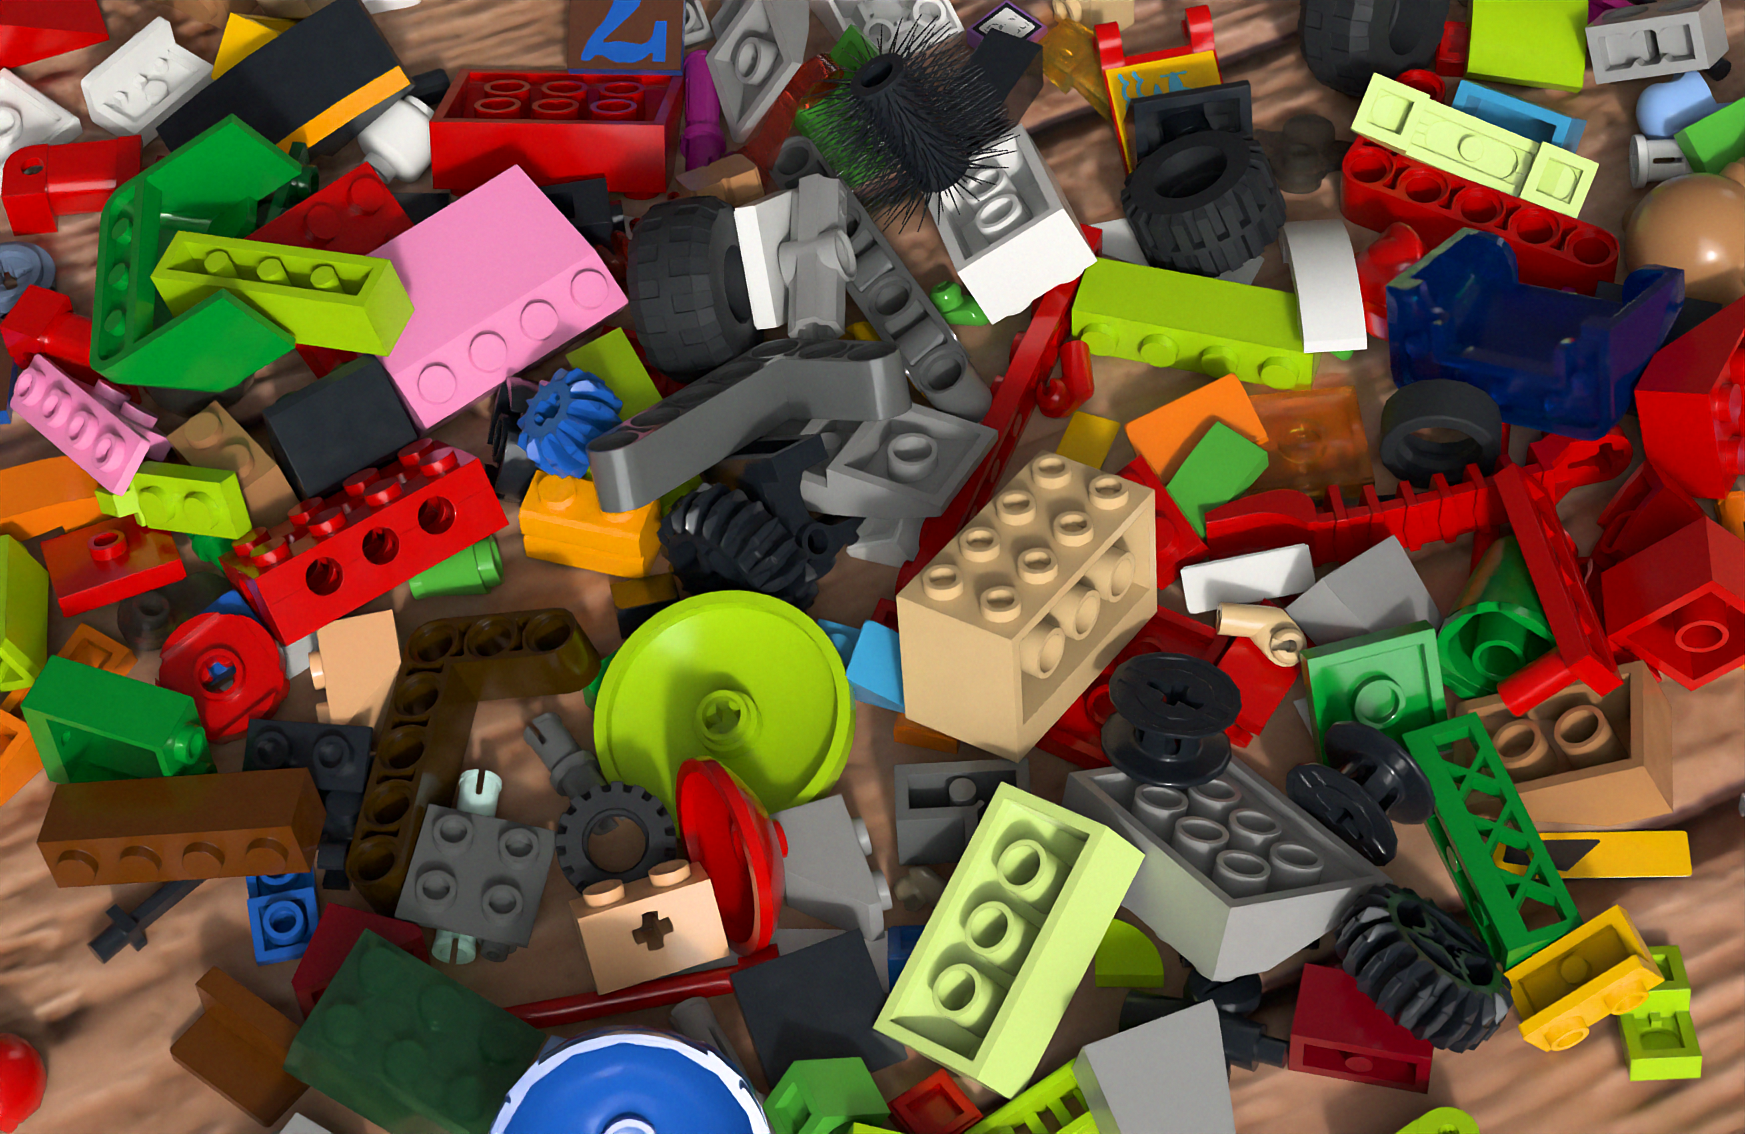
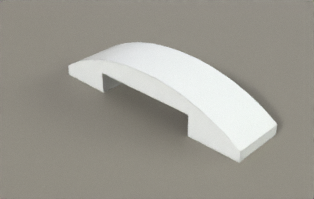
M1341 219L1285 222L1284 226L1278 229V242L1283 263L1289 264L1297 298V324L1304 353L1367 349V334L1357 267L1350 238Z

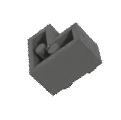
M1023 758L1019 763L1008 759L894 765L899 866L959 863L1001 781L1031 794L1029 758Z

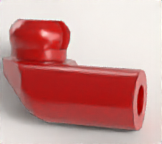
M1073 340L1063 344L1059 350L1062 377L1059 379L1051 378L1049 387H1046L1043 382L1037 386L1034 399L1044 416L1052 419L1068 418L1093 396L1095 385L1089 345L1084 341Z

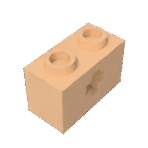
M683 859L667 861L651 868L648 871L649 877L623 884L618 879L601 881L585 888L582 892L583 897L568 901L589 977L599 996L731 955L711 880L699 861L688 864V861ZM654 911L656 915L652 920L654 928L647 932H641L639 928L643 922L641 915Z

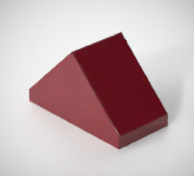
M328 902L291 983L302 1017L307 1027H310L433 970L424 936L417 924Z

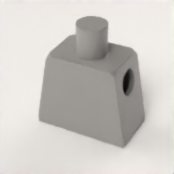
M1395 535L1390 536L1321 578L1285 608V611L1316 646L1425 619L1435 628L1436 633L1443 622L1442 615Z

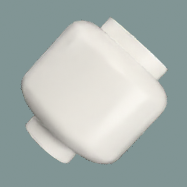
M407 96L404 100H398L358 134V143L366 155L361 163L363 164L368 161L380 179L386 184H389L393 178L407 183L418 180L431 164L429 121L434 111L413 96Z

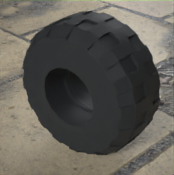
M1300 0L1298 35L1300 36L1301 45L1299 47L1302 57L1308 63L1307 66L1316 76L1315 78L1322 85L1348 95L1363 98L1373 73L1395 80L1401 73L1406 71L1424 70L1429 67L1445 30L1444 25L1446 16L1449 13L1450 0Z
M717 196L684 197L653 205L635 224L632 230V239L628 245L627 285L630 298L629 306L636 327V335L640 345L643 346L646 358L650 364L656 367L658 372L677 383H692L753 347L762 344L765 338L764 329L757 330L754 326L734 217L735 207L718 199Z

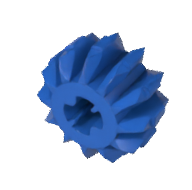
M560 368L554 373L550 382L541 380L538 393L533 399L526 400L529 405L527 412L517 422V425L522 430L517 445L526 452L529 459L535 462V466L550 475L555 474L562 479L569 475L580 479L586 474L589 467L585 450L586 444L623 423L618 417L623 402L614 395L612 389L605 385L604 380L589 371L585 373L579 368H575L572 371Z

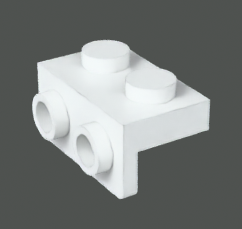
M158 16L145 28L133 35L128 42L101 64L94 67L81 80V88L92 122L117 137L141 135L144 148L159 135L155 129L201 90L215 81L210 78L214 66L176 44L170 22Z

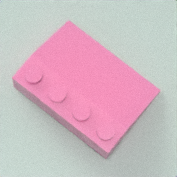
M517 164L366 255L390 259L415 308L389 357L375 356L402 405L418 440H421L498 392L501 384H507L506 377L520 378L613 320L629 303V300L596 250ZM355 352L358 357H360V356L366 354V353Z

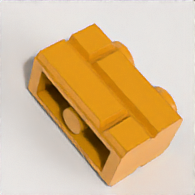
M541 469L536 470L518 515L521 533L524 534L523 543L526 557L630 579L648 577L659 553V548L662 545L657 535L658 530L662 527L661 520L663 519L660 516V498L631 511L620 513L603 512L599 507L593 479L581 477L578 479L569 475L562 479L555 474L550 475Z

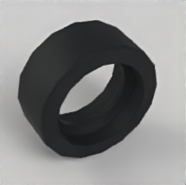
M1432 379L1420 380L1401 387L1386 400L1381 415L1379 452L1383 465L1397 479L1402 481L1409 480L1411 485L1429 489L1432 474L1443 473L1449 487L1461 484L1465 467L1469 464L1476 463L1483 477L1489 476L1494 472L1497 457L1501 455L1502 417L1499 405L1485 391L1466 382ZM1443 427L1459 430L1472 437L1458 442L1438 443L1420 439L1410 433L1423 428Z

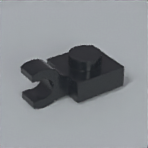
M319 790V796L327 812L317 850H319L317 868L325 869L322 883L323 889L350 891L352 883L345 872L346 860L365 793Z

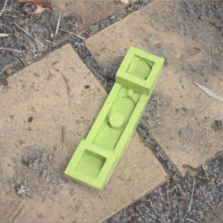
M1373 73L1350 128L1351 131L1415 161L1577 219L1599 163L1544 141L1537 143L1429 99V94Z

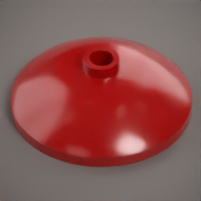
M707 755L689 758L679 768L675 790L678 827L685 858L688 864L699 861L711 880L728 947L740 956H750V954L767 948L778 926L785 892L783 858H786L788 855L787 839L782 826L776 819H770L765 806L757 794L727 765Z

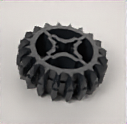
M703 482L696 489L690 490L685 496L681 495L669 507V513L661 520L662 527L657 532L659 541L662 544L659 549L662 556L670 562L668 566L669 572L677 576L682 582L681 589L683 591L689 592L692 596L727 590L757 592L785 601L808 615L806 611L814 604L813 599L819 593L815 582L817 578L816 571L807 563L809 559L808 552L798 547L794 541L796 538L795 533L788 532L780 524L779 516L773 517L764 510L761 501L752 502L747 498L744 491L740 489L731 491L727 485L719 482L714 486Z
M1386 883L1383 886L1373 885L1365 895H1360L1342 916V922L1334 932L1337 941L1334 948L1338 957L1344 961L1342 967L1345 973L1357 981V990L1367 994L1375 1003V1009L1383 1010L1393 1019L1395 1026H1404L1411 1031L1417 1040L1428 1039L1437 1049L1445 1050L1448 1048L1450 1051L1461 1054L1467 1049L1474 1051L1483 1041H1488L1500 1028L1501 1023L1506 1018V1014L1509 1012V1008L1514 1003L1510 992L1512 986L1509 978L1502 974L1504 969L1501 962L1491 957L1488 953V945L1480 942L1471 933V927L1463 926L1454 918L1452 911L1445 912L1436 906L1432 898H1420L1413 889L1406 887L1400 889L1397 885Z

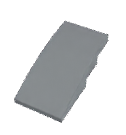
M720 0L722 7L711 20L717 42L705 59L734 142L742 144L745 142L802 65L809 33V0Z
M912 402V408L908 412L887 420L866 422L791 418L761 436L821 434L829 458L805 469L802 474L800 491L806 510L831 515L898 519L941 517L997 442L998 430Z

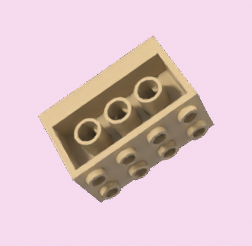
M1041 449L896 595L905 718L1019 763L1157 612L1155 489Z

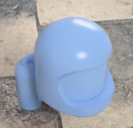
M1697 70L1674 73L1671 81L1652 84L1642 91L1637 100L1636 119L1640 131L1648 140L1675 139L1674 134L1733 102L1717 104L1707 83Z

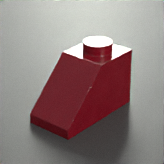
M1304 963L1290 1036L1288 1070L1428 1094L1434 1046L1428 1039H1415L1410 1030L1402 1025L1395 1026L1393 1019L1383 1010L1375 1009V1003L1367 994L1357 990V981L1345 973L1342 964L1320 966Z

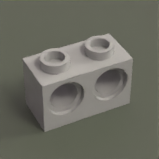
M1668 0L1608 9L1585 27L1596 84L1709 69L1729 50L1720 0Z

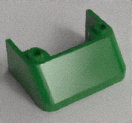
M232 113L117 188L106 202L100 218L89 357L91 368L116 384L219 393L239 385L248 376L295 348L294 337L224 288L174 318L150 276L178 230L243 239L255 232L257 229L258 201L300 175L302 165Z

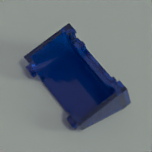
M1463 227L1385 285L1390 370L1393 381L1398 389L1420 380L1449 379L1466 382L1485 391L1499 405L1502 422L1580 440L1596 441L1606 436L1622 420L1635 397V387L1653 355L1661 350L1682 312L1685 301L1684 269L1658 264H1645L1636 268L1624 281L1622 303L1520 283L1516 254L1509 243L1493 233Z

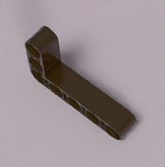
M545 608L441 618L426 622L410 635L403 653L346 860L345 872L349 880L376 914L394 919L428 805L433 804L447 808L452 806L478 702L569 694L589 686L598 676L602 658L572 612L565 608Z

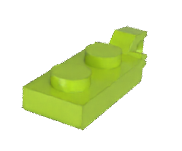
M146 461L139 466L123 496L111 493L105 487L94 490L101 513L119 518L134 514L137 524L141 526L147 525L148 528L236 540L253 529L235 471Z

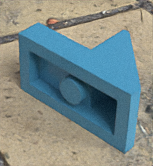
M819 618L817 625L834 644L847 667L845 676H847L848 681L853 687L855 700L905 714L899 633L868 619L864 621L862 629H857Z

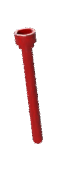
M769 944L763 951L750 954V956L738 957L737 965L645 981L600 996L597 991L467 1014L459 1020L457 1031L463 1040L472 1042L678 1004L693 997L710 998L732 994L733 991L728 980L729 975L780 957L778 944Z

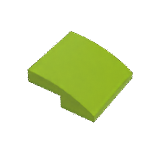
M1468 0L1465 27H1469L1463 78L1578 93L1583 88L1587 47L1585 27L1588 26V0Z

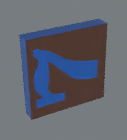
M570 0L567 70L569 74L683 76L686 0Z

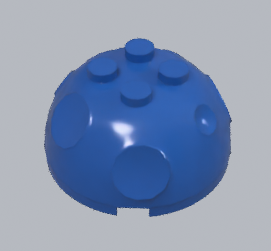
M611 1025L593 1028L577 1034L539 1057L505 1095L491 1123L489 1134H770L763 1109L755 1098V1090L750 1081L735 1063L718 1049L704 1041L693 1040L675 1031L645 1025Z

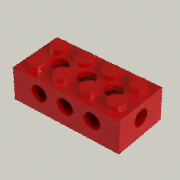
M431 438L415 441L398 452L399 460L379 471L377 468L359 471L343 482L344 489L325 500L321 497L305 500L288 511V520L269 530L266 527L252 529L240 539H234L231 543L233 549L219 556L218 559L232 588L240 594L267 631L277 641L285 646H289L509 525L479 457L437 439L432 441Z

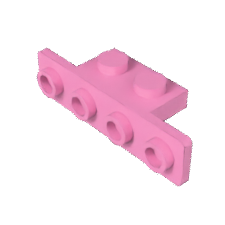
M36 354L29 367L19 375L15 383L10 407L111 493L123 496L144 457L147 456L156 461L163 462L171 448L170 443L166 439L167 435L154 426L158 416L148 409L129 401L132 396L128 392L108 381L98 379L93 387L71 377L49 358Z

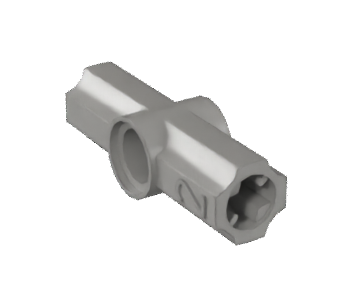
M819 173L800 178L797 189L792 191L790 241L784 242L779 246V265L784 282L789 289V337L838 340L839 337L845 334L846 283L855 280L857 262L852 243L846 233L847 190L839 179L826 178Z

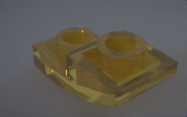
M1066 17L1037 42V44L1043 45V73L1065 95L1074 88L1113 125L1101 73L1092 52L1090 39L1092 36H1095L1094 31Z

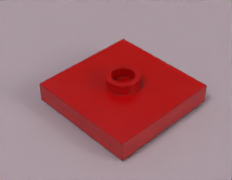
M134 514L120 518L116 517L40 542L64 618H69L183 580L187 577L171 531L148 528L147 525L141 526L137 524Z

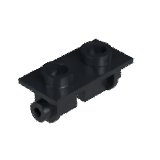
M249 719L242 772L308 767L317 790L365 793L366 783H368L376 752L371 747L373 728Z

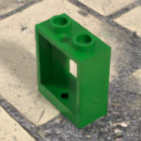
M51 655L20 705L49 781L68 784L218 773L208 746L205 730L202 727L193 697Z

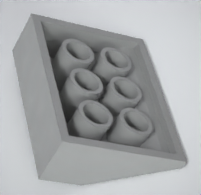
M1232 754V759L1224 774L1208 784L1185 789L1155 787L1130 778L1114 766L1068 773L1061 807L1108 826L1145 854L1120 905L1132 911L1155 931L1159 939L1169 943L1191 962L1202 976L1211 981H1231L1239 976L1269 971L1340 925L1342 922L1341 918L1360 895H1365L1373 885L1383 886L1386 883L1392 884L1393 882L1390 877L1234 754Z

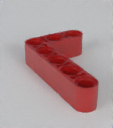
M1423 69L1409 70L1401 73L1394 80L1429 94V99L1445 105V82L1439 75ZM1358 135L1344 156L1341 168L1339 207L1342 215L1356 225L1382 233L1390 224L1400 221L1411 226L1419 235V238L1432 249L1433 253L1456 261V256L1462 249L1477 243L1484 244L1492 248L1500 256L1502 261L1500 268L1502 279L1516 284L1528 285L1529 287L1561 291L1563 286L1576 288L1577 294L1595 297L1598 280L1615 283L1620 246L1616 237L1601 227L1415 161L1361 135Z

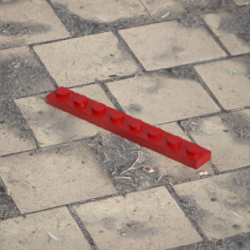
M1080 223L1095 257L1102 258V229ZM1085 269L1073 281L1059 284L1034 299L1031 308V323L1026 332L1019 330L1015 335L1009 354L1010 366L1005 376L997 375L994 378L990 387L992 405L983 421L977 423L998 430V440L942 516L925 518L919 536L920 549L914 561L906 560L901 566L896 581L895 595L991 501L1037 406L1034 399L1035 390L1041 382L1045 386L1047 385L1060 358V347L1067 343L1072 333V307Z

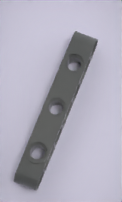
M804 136L789 137L781 141L772 149L768 156V172L781 191L797 189L799 179L819 173L823 177L830 179L841 178L837 171L834 173L835 167L831 168L827 161L823 159L824 157L814 143ZM843 178L840 179L845 189H847L848 185H845L846 183ZM849 188L847 190L846 233L855 252L857 275L854 281L846 283L847 291L882 341L895 342L900 345L906 375L920 394L923 393L934 409L978 423L987 414L992 405L990 388L969 359L971 357Z

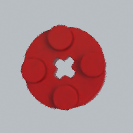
M218 612L202 613L187 620L168 637L159 655L162 663L159 668V680L155 678V686L193 697L202 727L205 730L206 739L208 742L216 745H223L246 738L249 719L271 720L277 712L280 703L287 698L290 691V679L286 674V659L279 643L258 622L238 614L239 616L234 614L221 615ZM218 662L225 668L235 665L236 673L232 677V686L226 691L217 688L209 692L207 685L213 680V674L209 669Z

